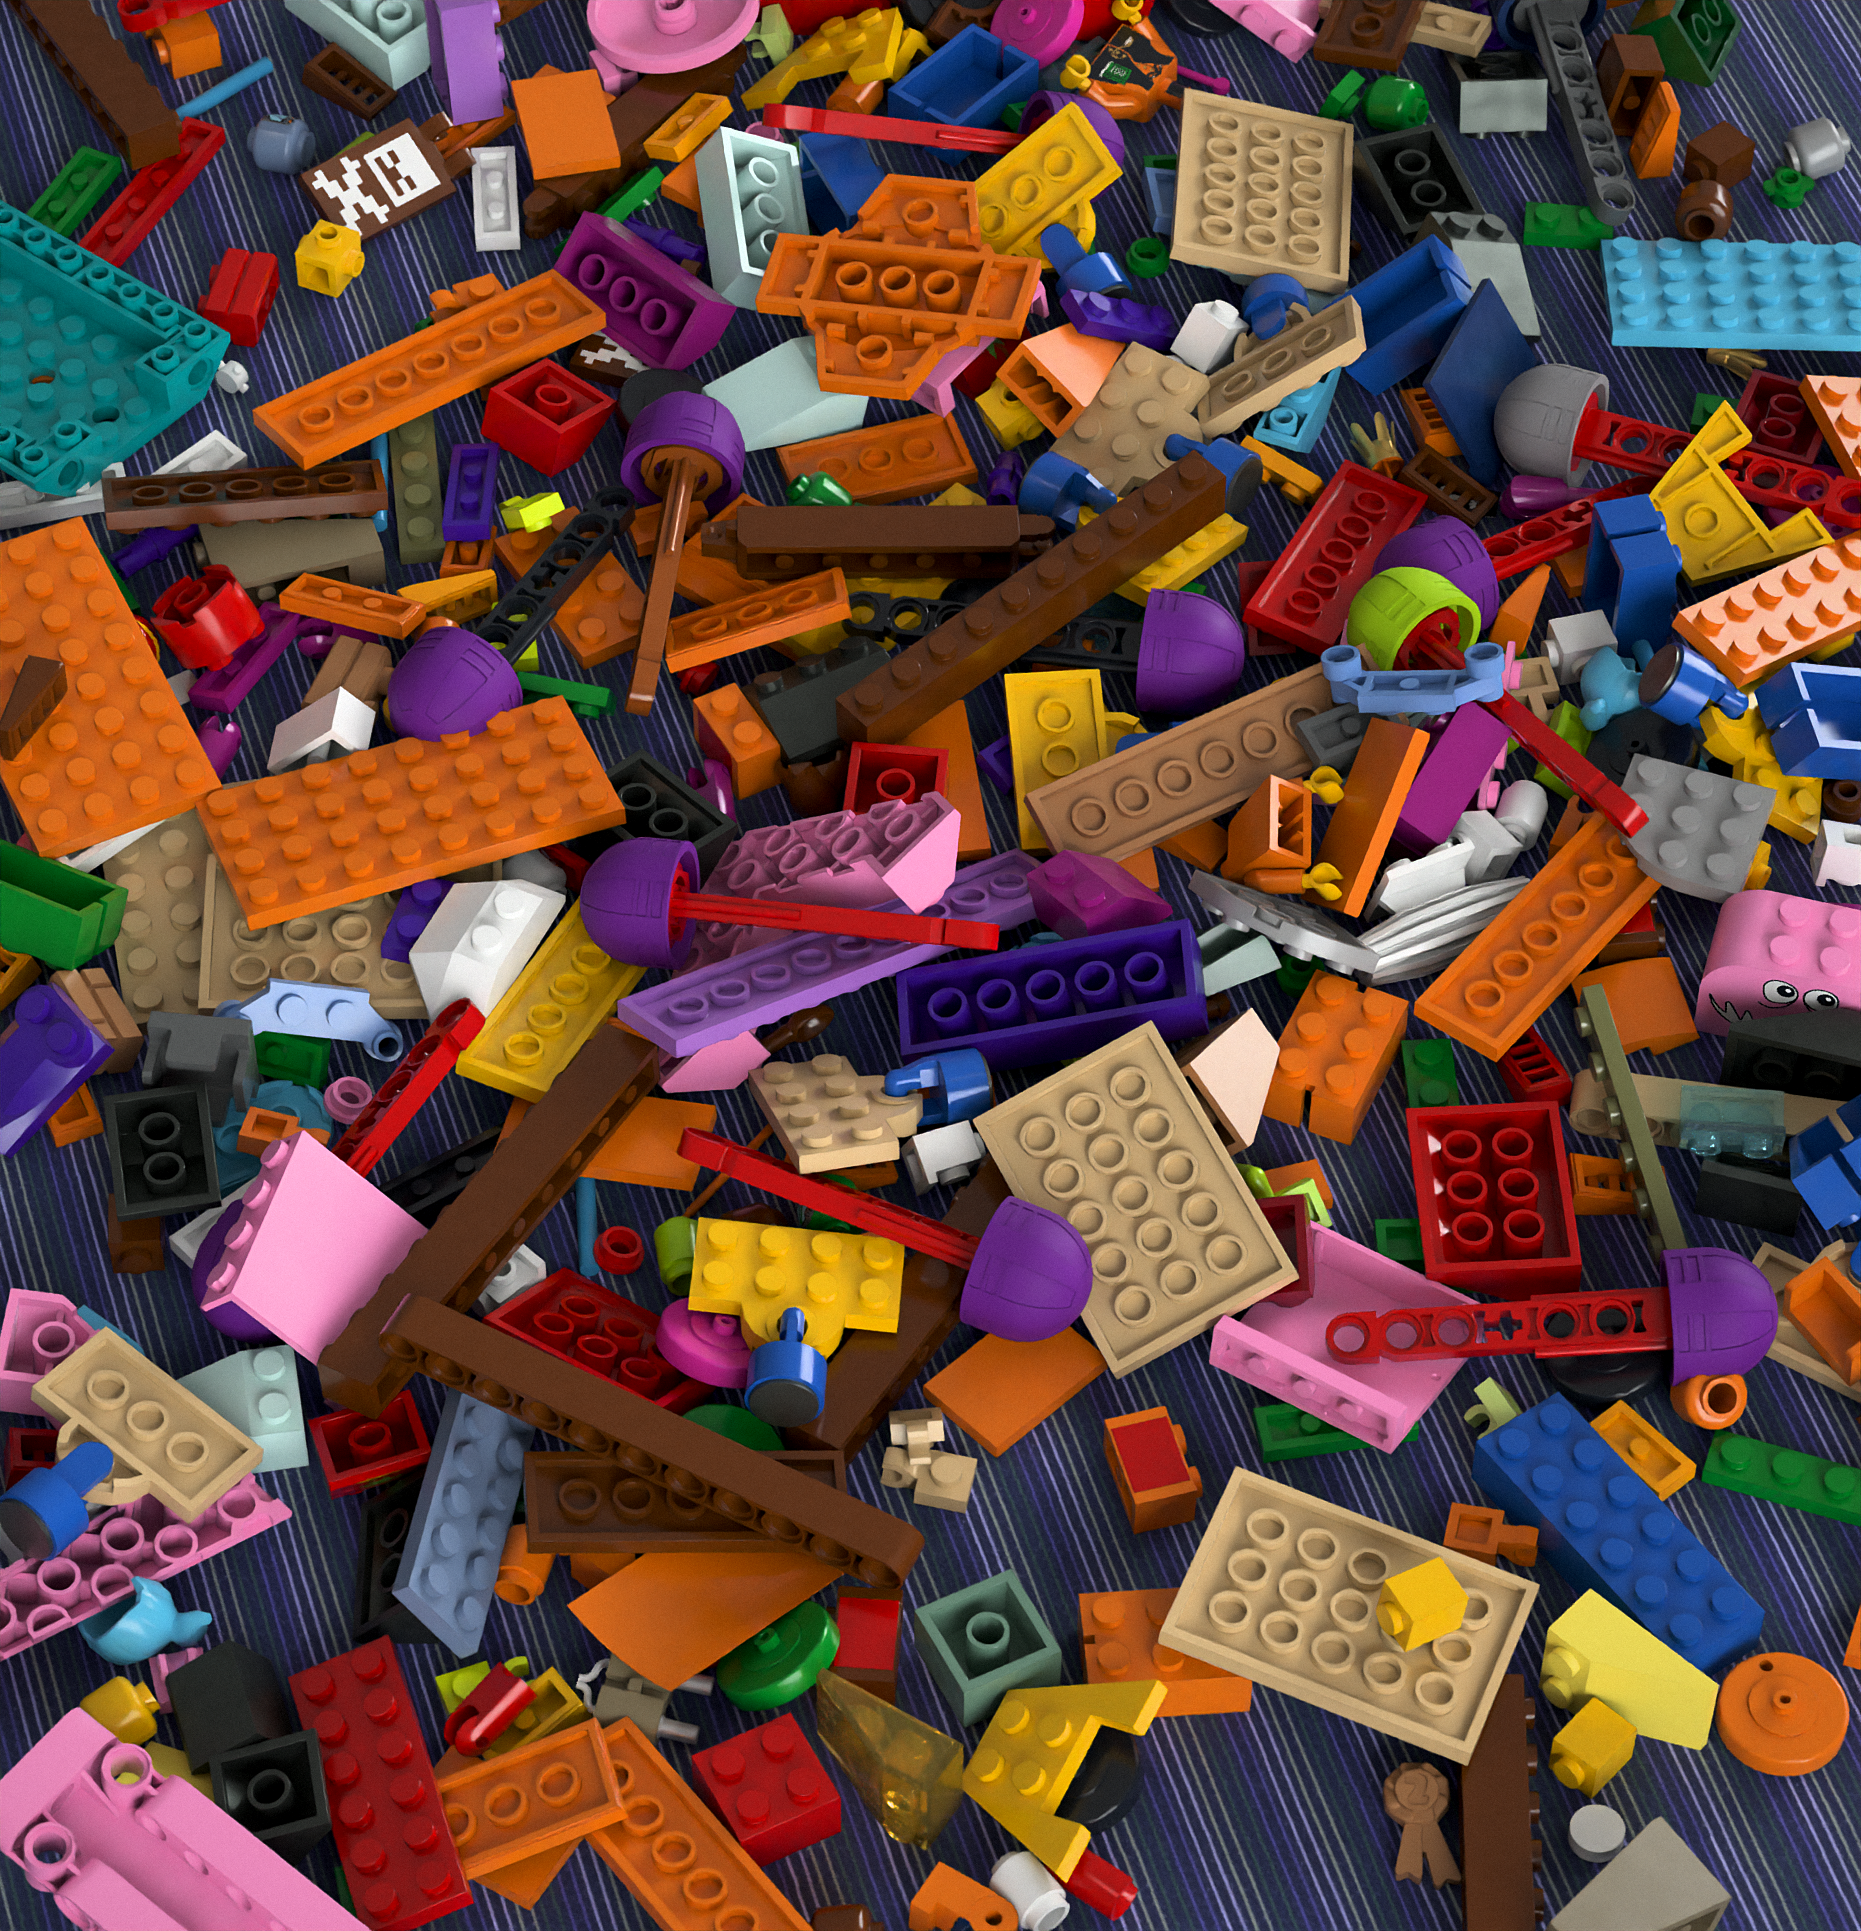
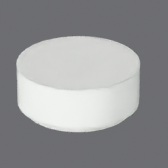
M1593 1804L1584 1806L1575 1812L1570 1821L1568 1841L1576 1855L1589 1862L1601 1863L1613 1859L1621 1851L1625 1837V1824L1616 1811L1604 1805Z

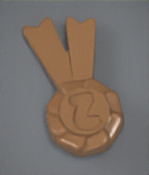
M1428 1762L1401 1763L1385 1779L1382 1792L1385 1812L1395 1822L1404 1827L1395 1868V1880L1401 1881L1409 1878L1415 1884L1420 1885L1422 1882V1859L1425 1858L1433 1886L1436 1890L1441 1889L1446 1882L1458 1885L1461 1882V1874L1438 1825V1822L1450 1808L1448 1780Z

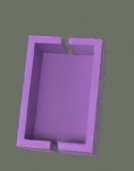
M423 0L433 85L442 103H444L453 126L504 116L502 99L508 98L509 92L504 73H499L498 61L504 60L505 56L501 37L499 34L495 35L494 23L500 22V10L497 0Z

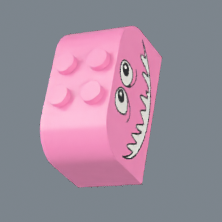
M1769 890L1742 891L1732 895L1723 903L1699 988L1694 1020L1697 1031L1728 1037L1731 1022L1835 1008L1861 1012V910Z

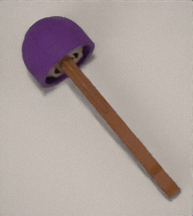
M690 391L666 394L639 412L629 429L621 465L623 485L631 490L634 494V499L639 504L647 507L662 502L624 704V712L648 717L657 687L690 502L703 501L708 517L719 514L733 500L737 499L745 463V443L733 414L716 399L691 393Z

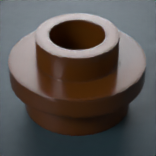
M1836 779L1825 786L1822 794V804L1827 815L1832 820L1849 824L1861 818L1860 782L1849 779Z

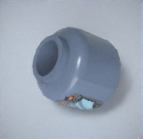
M268 114L262 117L257 126H253L249 131L247 148L249 152H252L255 164L262 170L294 175L299 173L304 166H309L314 157L316 147L314 133L310 132L306 122L299 118Z

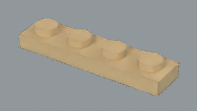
M1333 0L1320 1L1318 5L1320 18L1326 19ZM1427 1L1410 41L1476 58L1493 30L1492 17Z

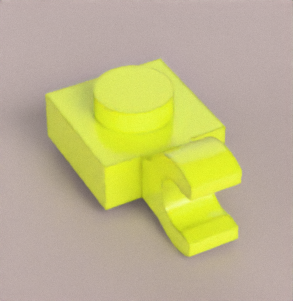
M558 492L538 493L528 499L515 496L499 504L500 512L509 533L520 528H525L527 533L545 528L553 523L550 516L565 509Z

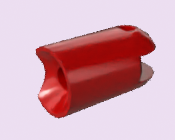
M500 1661L460 1705L450 1713L444 1725V1738L449 1745H455L458 1753L464 1757L481 1755L498 1740L538 1696L520 1677H515Z
M1087 1846L1067 1884L1044 1864V1867L1063 1889L1112 1921L1119 1919L1126 1912L1139 1891L1132 1884L1133 1878L1089 1851Z

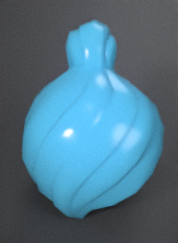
M1604 646L1597 651L1585 664L1581 674L1580 688L1585 705L1580 711L1579 718L1583 726L1589 731H1598L1626 713L1645 709L1640 703L1638 687L1643 673L1635 672L1636 662L1634 659L1618 656L1609 646Z
M135 1576L131 1581L137 1594L78 1623V1628L91 1649L108 1662L128 1665L155 1655L170 1642L183 1647L196 1645L206 1634L207 1625L212 1621L210 1613L196 1610L178 1613L170 1592L160 1582Z

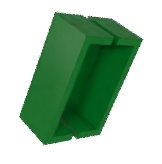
M0 839V943L4 949L14 953H27L42 959L48 967L55 970L72 971L92 959L94 955H98L114 945V941L120 933L129 889L51 858L39 857L33 851Z

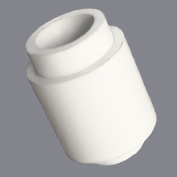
M1528 780L1516 781L1504 790L1494 818L1523 845L1521 851H1527L1536 844L1548 811L1546 792L1540 785Z
M1012 1851L1005 1854L995 1863L992 1868L993 1876L990 1880L989 1888L1014 1905L1018 1913V1923L1023 1929L1051 1931L1064 1920L1070 1909L1069 1904L1065 1900L1066 1892L1031 1851L1021 1853Z

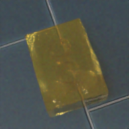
M822 1667L816 1675L817 1729L819 1737L875 1819L885 1828L887 1833L901 1843L908 1844L911 1842L927 1851L962 1804L963 1744Z

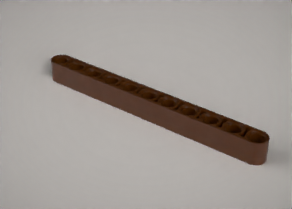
M414 1293L404 1295L377 1337L381 1350L396 1362L742 1525L765 1534L876 1588L892 1592L900 1590L925 1546V1539L921 1532L906 1521L425 1296Z

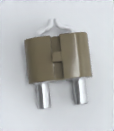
M613 1653L610 1659H603L597 1662L589 1674L579 1675L576 1688L583 1691V1703L587 1711L593 1714V1718H597L602 1729L628 1716L654 1747L657 1746L660 1737L696 1745L700 1726L666 1718L667 1706L671 1703L674 1690L670 1692L654 1684L621 1661ZM607 1667L605 1684L601 1686L596 1706H594L591 1702V1688L586 1683L597 1678L601 1669ZM696 1674L678 1686L677 1689L710 1696L714 1685V1677Z

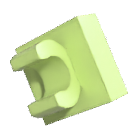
M779 4L763 7L761 23L755 22L744 38L745 42L755 39L761 40L753 43V58H764L769 55L775 67L792 53L794 33Z
M1489 1377L1474 1389L1483 1404L1471 1407L1464 1415V1419L1474 1428L1483 1421L1490 1420L1489 1428L1477 1437L1481 1439L1521 1415L1523 1411L1512 1395L1494 1379Z

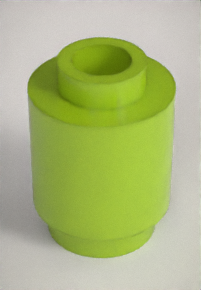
M684 1216L672 1217L666 1220L655 1230L653 1235L661 1280L667 1285L670 1292L683 1296L690 1294L698 1221Z

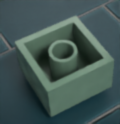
M1012 1569L914 1610V1646L963 1728L995 1715L1008 1690L1060 1686L1062 1650Z

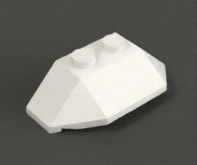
M523 879L454 884L409 952V961L426 1005L430 1023L432 1024L437 1016L452 1002L465 997L470 998L485 1018H487L523 970L565 904L566 896Z

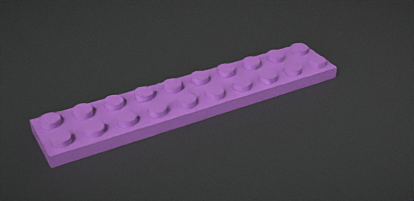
M1015 848L955 871L954 882L945 890L942 898L933 906L927 907L918 916L992 923L1000 925V932L1013 930L1019 924L1037 918L1026 874L1043 863ZM901 898L860 909L916 915ZM798 931L617 1000L618 1019L675 1058L690 1056L699 1049L722 1040L734 1039L740 1033L763 1024L775 1023L781 1017L804 1008L816 1007L822 1001L837 995L857 991L863 985L883 977L895 976L896 972L924 961L936 960L942 954L959 947Z

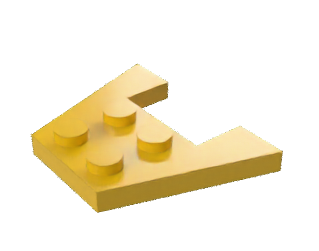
M872 8L862 12L855 18L844 20L843 17L839 16L823 23L820 30L740 96L747 111L763 108L764 103H782L799 81L848 70L853 83L856 85L891 78L904 24L898 8L880 11L879 8Z
M1726 400L1723 401L1649 494L1655 510L1661 511L1665 517L1667 536L1671 545L1676 544L1680 549L1682 556V571L1680 573L1691 588L1787 562L1824 545L1835 544L1834 539L1808 507L1769 531L1720 468L1719 462L1752 441L1751 432Z
M1156 1679L1008 1690L957 1785L1067 1884L1091 1838V1833L1082 1824L1054 1816L1056 1809L1100 1726L1105 1725L1138 1736H1145L1168 1689Z

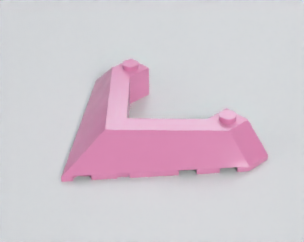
M938 791L923 794L921 797L923 802L906 805L902 799L873 804L866 814L855 815L849 809L792 821L789 825L781 827L774 825L746 831L744 837L730 843L704 887L700 890V894L857 910L901 898L918 916L927 907L936 904L944 895L945 890L954 882L961 814ZM697 921L689 955L679 970H673L671 979L793 934L794 931ZM758 1027L740 1033L734 1039L722 1040L699 1049L690 1056L675 1058L659 1047L660 1080L658 1084L667 1093L735 1089L744 1080L748 1079V1070L760 1069L763 1062L771 1054L755 1036Z
M11 1288L0 1335V1411L46 1417L59 1432L63 1424L31 1400L32 1386L100 1331L99 1328L95 1331L77 1314V1307L64 1295ZM251 1472L190 1524L181 1519L150 1493L131 1503L114 1505V1507L91 1520L87 1531L54 1559L42 1561L30 1558L25 1561L24 1558H21L5 1569L0 1568V1662L137 1594L131 1581L135 1576L161 1582L292 1517V1511L279 1498L274 1500L255 1482V1476Z

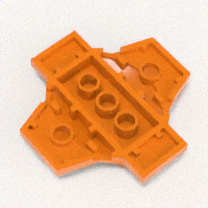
M887 174L857 212L859 220L852 229L840 233L837 228H834L822 237L779 232L755 299L758 313L801 317L804 329H808L815 336L817 376L821 391L909 401L945 353L961 346L978 347L982 336L1020 340L1042 269L1039 258L995 254L989 243L984 245L981 242L975 182Z

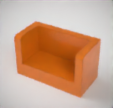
M1825 1256L1786 1283L1782 1314L1850 1387L1861 1379V1294Z

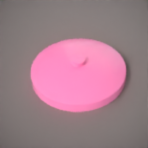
M589 0L587 5V22L596 48L612 63L622 68L642 73H674L705 65L736 47L753 27L757 19L760 3L759 0Z

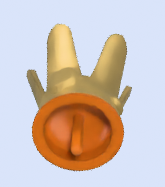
M1708 348L1707 363L1724 366L1749 381L1753 372L1751 366L1761 369L1767 366L1766 359L1749 352H1757L1761 349Z
M1378 411L1374 416L1378 439L1371 442L1362 427L1357 423H1352L1351 431L1359 445L1353 440H1350V442L1367 461L1370 470L1393 479L1403 469L1404 460L1396 449L1394 422H1391L1389 434L1385 418Z

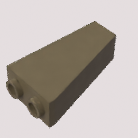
M372 519L283 520L274 524H264L257 520L238 521L237 524L229 527H215L210 523L198 524L200 542L192 544L198 570L201 571L202 568L214 564L228 566L257 609L265 601L280 604L279 594L303 573L364 588L387 583L384 551Z
M1660 1816L1653 1819L1549 1922L1545 1931H1714L1732 1897L1718 1879L1709 1872L1688 1848L1683 1839Z

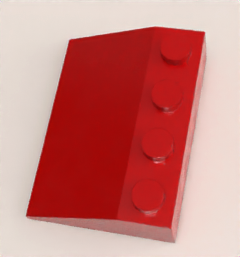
M1558 1101L1405 1108L1426 1279L1516 1302L1530 1301V1295L1579 1292L1582 1260Z
M566 1267L486 1315L482 1320L483 1324L679 1416L693 1408L702 1406L717 1388V1386L706 1384L687 1376L665 1359L659 1351L655 1339L660 1316Z

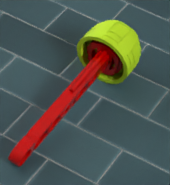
M1395 567L1375 575L1354 597L1349 609L1346 630L1348 645L1354 647L1365 643L1366 649L1370 651L1375 664H1378L1381 671L1462 670L1466 668L1464 652L1467 648L1476 644L1479 636L1481 614L1476 603L1442 575L1422 568ZM1504 688V695L1498 700L1481 702L1475 699L1472 701L1513 730L1510 737L1593 809L1601 813L1609 823L1626 837L1631 839L1649 822L1646 813L1627 793L1609 780L1600 770Z

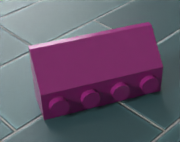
M584 211L553 267L606 313V327L599 331L651 369L684 370L716 347L737 309V306L617 220Z

